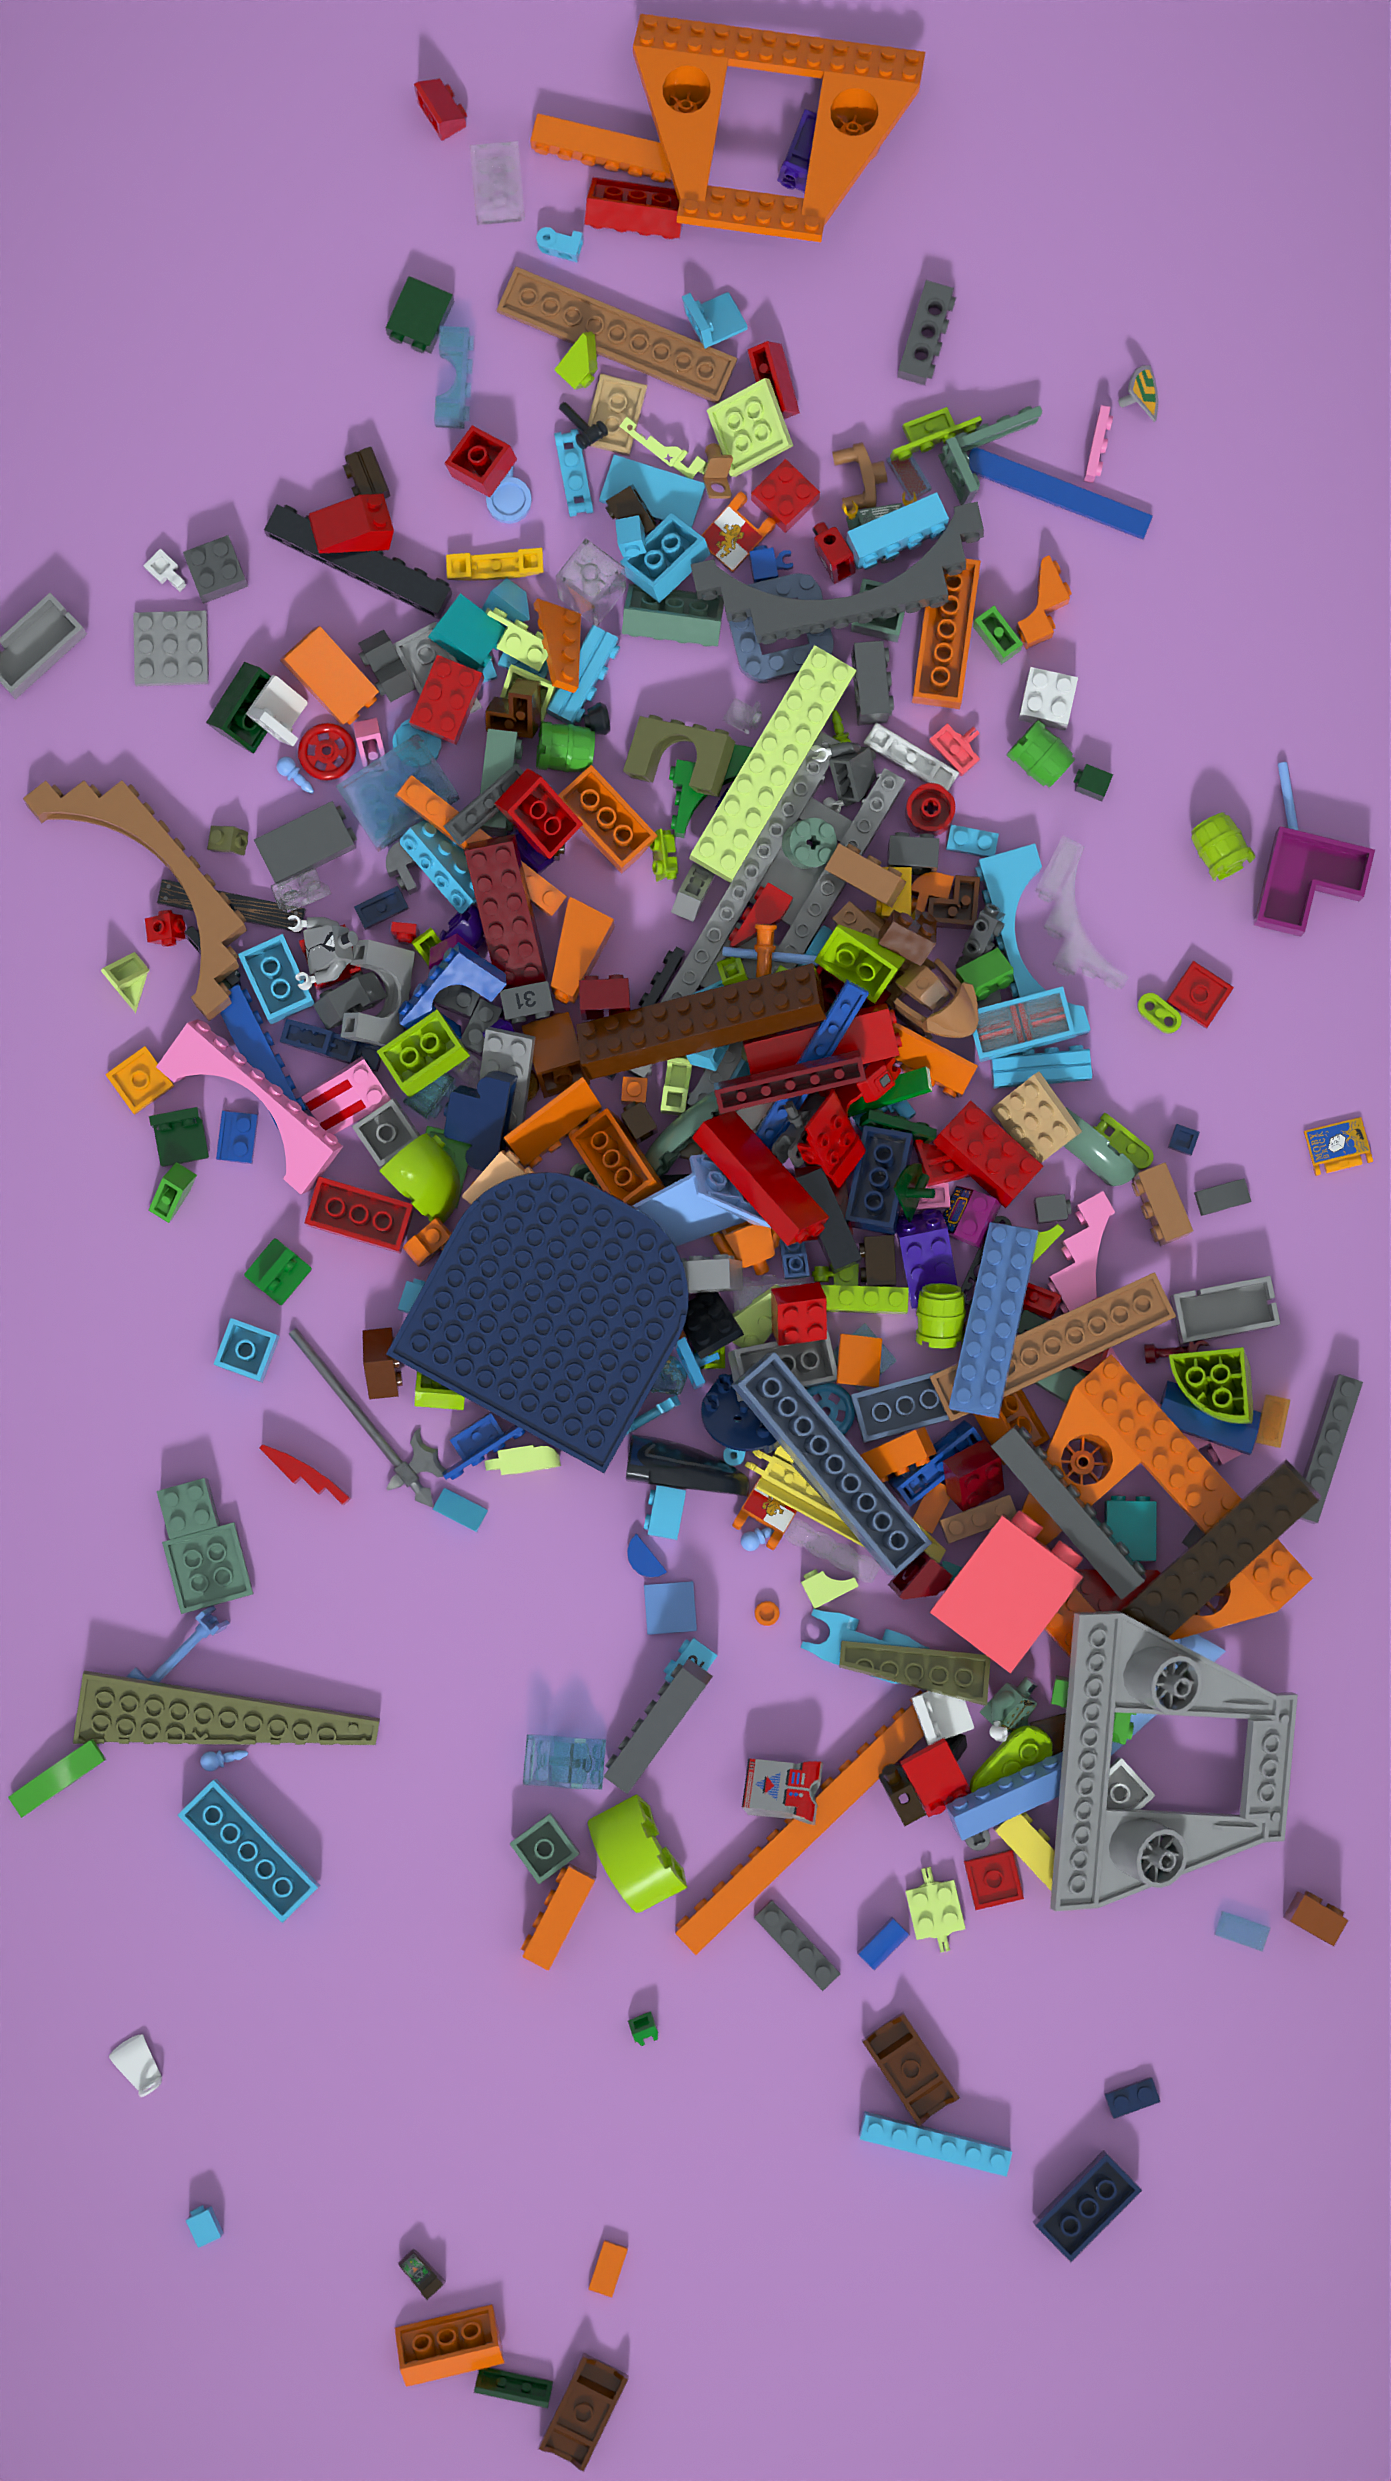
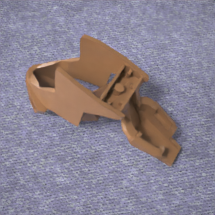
M850 901L832 918L836 925L840 924L877 939L880 929L886 922L876 913L869 910L864 912ZM926 958L921 966L906 959L886 988L891 993L886 1001L889 1010L893 1009L897 1018L915 1033L929 1040L933 1038L931 1033L943 1037L964 1038L972 1035L977 1029L979 1015L973 985L965 981L961 984L939 958L934 962ZM948 989L954 997L944 1008L939 1010L951 998L947 991ZM909 994L913 999L931 1010L933 1014L926 1018L901 1000Z

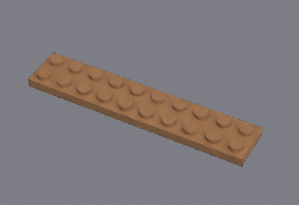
M517 266L497 307V313L572 344H575L582 333L593 332L595 334L596 354L716 404L720 402L737 363V358L712 347L705 349L700 342Z
M1153 1272L1016 1336L1003 1397L1175 1318L1176 1315L1156 1273ZM958 1364L929 1377L950 1422L969 1414L949 1409Z

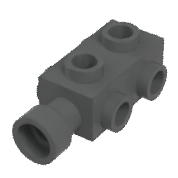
M988 903L980 912L972 932L964 945L963 956L959 957L956 969L994 950L995 944L992 942L995 936L1001 934L1005 923L1002 922L1005 914L997 906Z

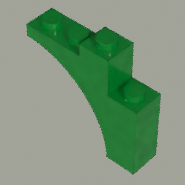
M735 744L723 785L735 780L754 747ZM677 759L676 766H671L669 780L673 781V788L682 789V791L676 792L675 806H679L678 815L672 816L671 829L675 830V837L684 838L694 811L708 795L697 793L689 786L696 762Z

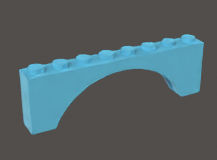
M1031 844L979 859L978 867H975L976 877H980V881L984 885L985 890H982L985 905L989 903L997 906L1005 914L1002 921L1005 923L1001 934L995 937L997 947L1000 951L1003 950L1005 958L1013 967V982L1009 985L1012 997L1020 998L1046 991L1027 970L1020 956L1015 936V916L1020 896L1028 883L1042 868L1036 845ZM1068 1003L1076 1037L1088 1034L1091 1029L1084 1006Z

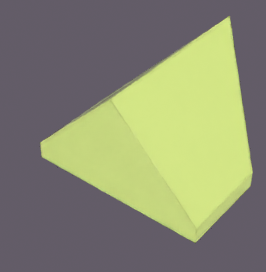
M133 952L102 968L101 972L136 1013L146 977L150 970L139 956Z

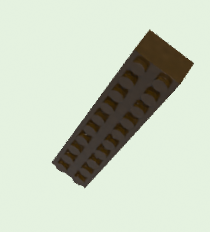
M1287 1459L1284 1460L1119 1612L1169 1637L1320 1500L1321 1495Z

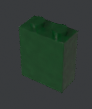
M408 276L385 327L389 339L398 344L405 342L419 353H424L425 351L432 353L454 304L453 294Z

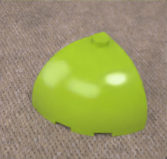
M424 1133L405 1146L379 1171L400 1193L412 1201L411 1204L422 1215L427 1216L430 1222L438 1217L444 1223L453 1213L459 1200L460 1177L453 1159L443 1149L446 1144L438 1135L435 1134L432 1137L430 1134Z
M1244 1347L1169 1355L1170 1365L1177 1384L1189 1401L1198 1409L1221 1421L1236 1424H1252L1253 1394L1251 1367Z

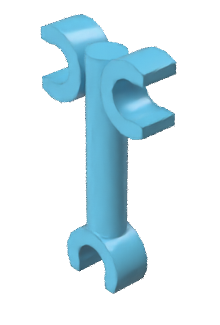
M677 1395L657 1404L656 1407L635 1418L626 1435L663 1413H667L681 1405Z

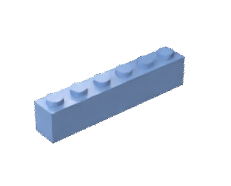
M1063 1752L1049 1756L1039 1763L1025 1767L1015 1774L1003 1777L993 1784L981 1787L975 1792L957 1798L945 1805L953 1828L960 1839L963 1841L1059 1797Z

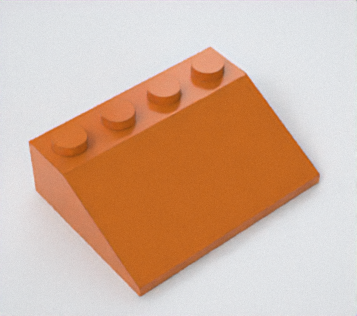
M581 1077L507 1134L504 1140L511 1152L520 1159L521 1165L525 1169L528 1166L532 1169L543 1160L541 1156L548 1151L550 1153L555 1152L562 1146L561 1141L567 1136L570 1137L580 1129L581 1125L597 1116L602 1110V1106L585 1079Z

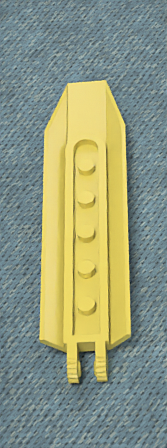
M781 1445L776 1449L772 1457L760 1450L752 1451L756 1457L769 1462L765 1470L752 1462L747 1461L745 1467L762 1475L756 1489L864 1547L843 1520L791 1465L793 1462L792 1458ZM914 1520L932 1542L924 1551L940 1563L946 1549Z

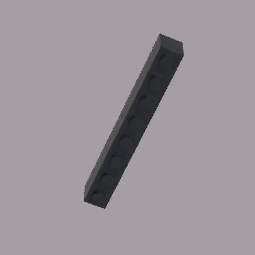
M278 504L276 505L264 529L267 537L440 619L452 596L451 588L446 581L440 578L433 580L427 577L428 574L415 567L413 570L406 567V563L396 557L390 559L383 556L384 552L381 550L318 553L309 515L303 517L298 515V511L291 506L284 505L282 507Z

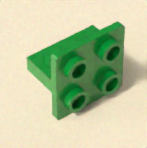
M274 1238L245 1272L244 1276L282 1306L312 1271V1268L278 1239Z

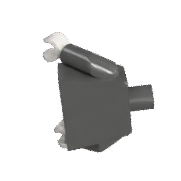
M854 742L829 745L827 749L819 745L811 747V750L814 752L820 751L818 756L812 757V759L818 762H824L831 755L829 763L838 800L836 801L832 797H828L823 801L824 805L839 813L842 806H850L866 797L868 789L876 779L873 763L876 753L873 749L861 747L858 743Z

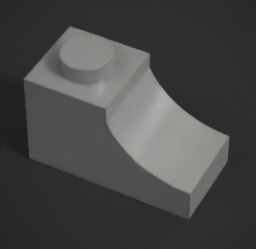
M693 863L678 891L671 913L694 922L715 874Z

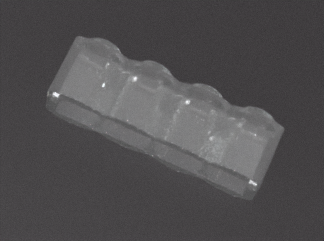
M792 1520L784 1535L791 1544L806 1548L809 1553L817 1558L828 1559L835 1568L850 1571L856 1579L862 1582L872 1583L880 1569V1565L873 1558L858 1555L852 1547L836 1543L830 1535L814 1531L804 1521Z

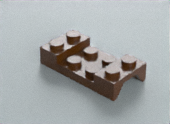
M903 2012L862 2039L863 2044L918 2127L943 2107L960 2099Z
M583 2353L538 2449L543 2452L553 2453L571 2462L575 2467L584 2472L624 2390L629 2375Z

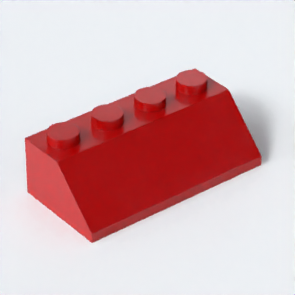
M597 177L592 178L587 196L584 225H590L596 229L611 228L618 232H638L644 236L651 234L659 235L665 239L680 238L683 226L682 223H677L679 200L675 189Z

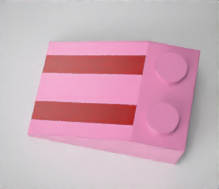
M362 1056L301 1096L315 1119L320 1123V1126L326 1132L333 1135L371 1114L391 1100Z

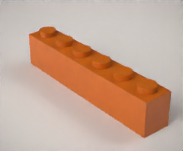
M537 113L530 139L531 149H534L536 153L541 155L555 154L560 159L567 161L571 159L580 160L581 163L587 166H594L596 164L604 166L605 169L613 172L621 170L633 177H651L653 181L658 183L671 182L672 178L660 142Z

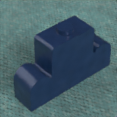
M491 1071L478 1082L477 1089L459 1085L450 1093L449 1102L446 1103L444 1108V1116L446 1117L444 1136L472 1145L465 1154L466 1162L471 1168L484 1171L500 1151H505L506 1142L504 1137L509 1131L518 1078L516 1075L501 1071Z

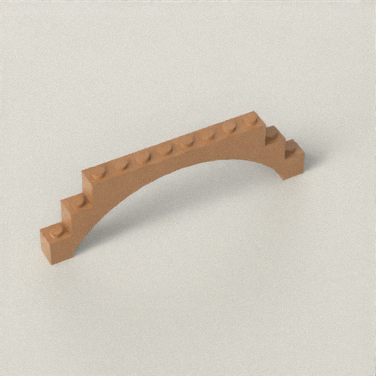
M121 780L104 795H101L93 784L89 786L85 781H82L66 795H63L55 784L51 787L47 781H44L23 798L26 806L41 824L46 820H73L103 826L119 832L152 852L170 869L179 881L192 904L200 934V975L196 993L191 996V999L204 1017L211 1021L232 1004L229 998L231 992L224 983L220 982L239 968L236 960L239 956L229 945L247 931L244 924L246 922L245 917L238 909L235 912L231 909L229 898L223 892L218 893L214 889L216 884L208 874L203 876L198 870L201 867L192 855L189 858L185 855L183 844L177 838L173 840L168 835V832H170L169 828L162 820L157 822L152 816L155 814L153 809L147 802L144 804L140 802L137 798L140 795L131 784L127 786Z

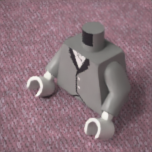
M296 915L289 916V920L298 921L295 927H288L293 932H299L303 927H307L303 934L311 976L304 972L298 973L295 976L298 981L306 979L304 983L298 984V987L302 990H308L311 988L312 983L316 982L318 985L338 979L345 966L353 960L352 946L358 943L357 934L354 931H349L347 927L340 926L337 921L326 917H307V920H301Z

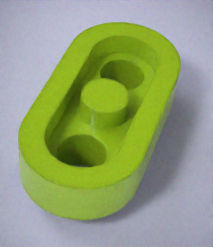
M1147 993L1139 999L1137 1003L1139 1014L1165 1034H1172L1179 1029L1182 1023L1181 1015L1162 998L1154 993ZM1148 1002L1154 1006V1009L1151 1011L1145 1008V1004ZM1164 1019H1172L1173 1024L1171 1026L1165 1025Z

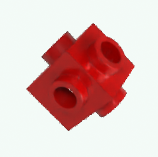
M163 910L158 912V916L145 918L148 943L169 947L177 945L176 941L186 939V926L183 915L173 914L172 910Z

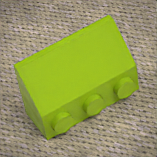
M438 1009L377 1051L401 1090L409 1098L470 1057V1054Z

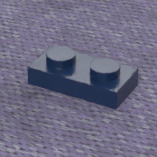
M398 886L354 906L365 930L409 909Z
M1152 2077L1104 2094L1113 2119L1161 2102Z

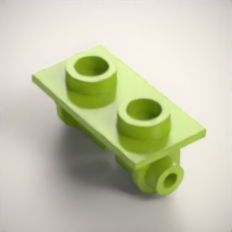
M658 829L655 831L658 837L650 845L654 859L652 871L656 876V882L666 877L667 880L677 879L676 874L679 873L677 857H668V853L676 852L674 834L671 833V830L662 831V829Z

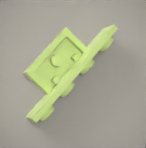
M496 607L494 610L487 608L485 613L507 626L496 648L531 668L540 671L548 657L547 650L543 648L542 644L544 639L543 633L537 631L534 634L527 630L529 626L522 621L516 619L515 622L507 619L508 614Z

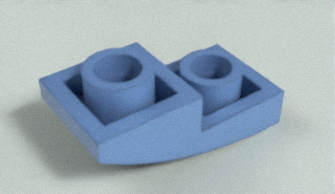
M780 1238L779 1245L785 1280L810 1277L805 1242L800 1244L796 1242L787 1246Z

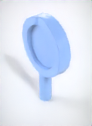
M512 466L490 498L486 496L488 511L493 518L499 522L511 524L519 522L527 516L531 509L532 498L527 485L520 479L513 477Z

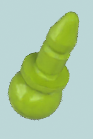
M833 710L832 723L834 724L833 727L836 735H833L832 738L841 743L852 742L848 738L849 732H844L841 716L837 710Z

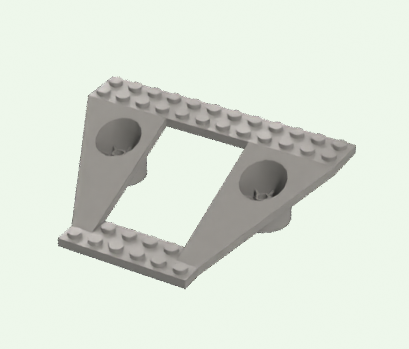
M1121 1612L1074 1613L1050 1909L1054 1911L1100 1908L1150 1887L1162 1888L1169 1886L1183 1874L1261 1843L1285 1841L1298 1695L1293 1692L1271 1693ZM1115 1712L1248 1719L1240 1814L1107 1808Z

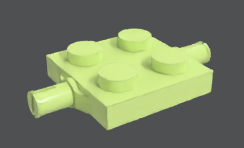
M927 1867L929 1877H927L926 1868H922L924 1884L917 1888L906 1890L916 1939L937 1938L940 1953L945 1950L947 1952L950 1951L947 1936L952 1932L966 1929L955 1880L934 1881L931 1867Z

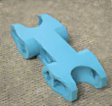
M813 1609L811 1616L824 1621L828 1625L829 1636L821 1644L802 1641L800 1647L815 1654L822 1660L839 1665L841 1641L930 1649L907 1635L885 1629L882 1640L856 1632L859 1619L842 1613L825 1612ZM878 1678V1679H881V1680H884V1681H887V1682H890V1683H897V1682L885 1680V1679H882V1678Z

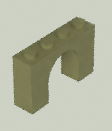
M649 715V718L640 716L623 772L633 779L653 783L664 751L677 742H692L696 747L697 759L689 786L697 793L719 797L736 743L729 736V733L721 729H715L714 732L708 731L706 727L698 724H693L692 727L685 726V723L671 719V722L663 721V718L656 715Z

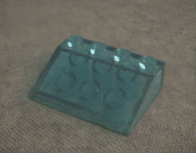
M418 733L336 786L378 852L401 838L410 827L425 820L394 796L410 775L418 779L449 805L459 800L457 791Z

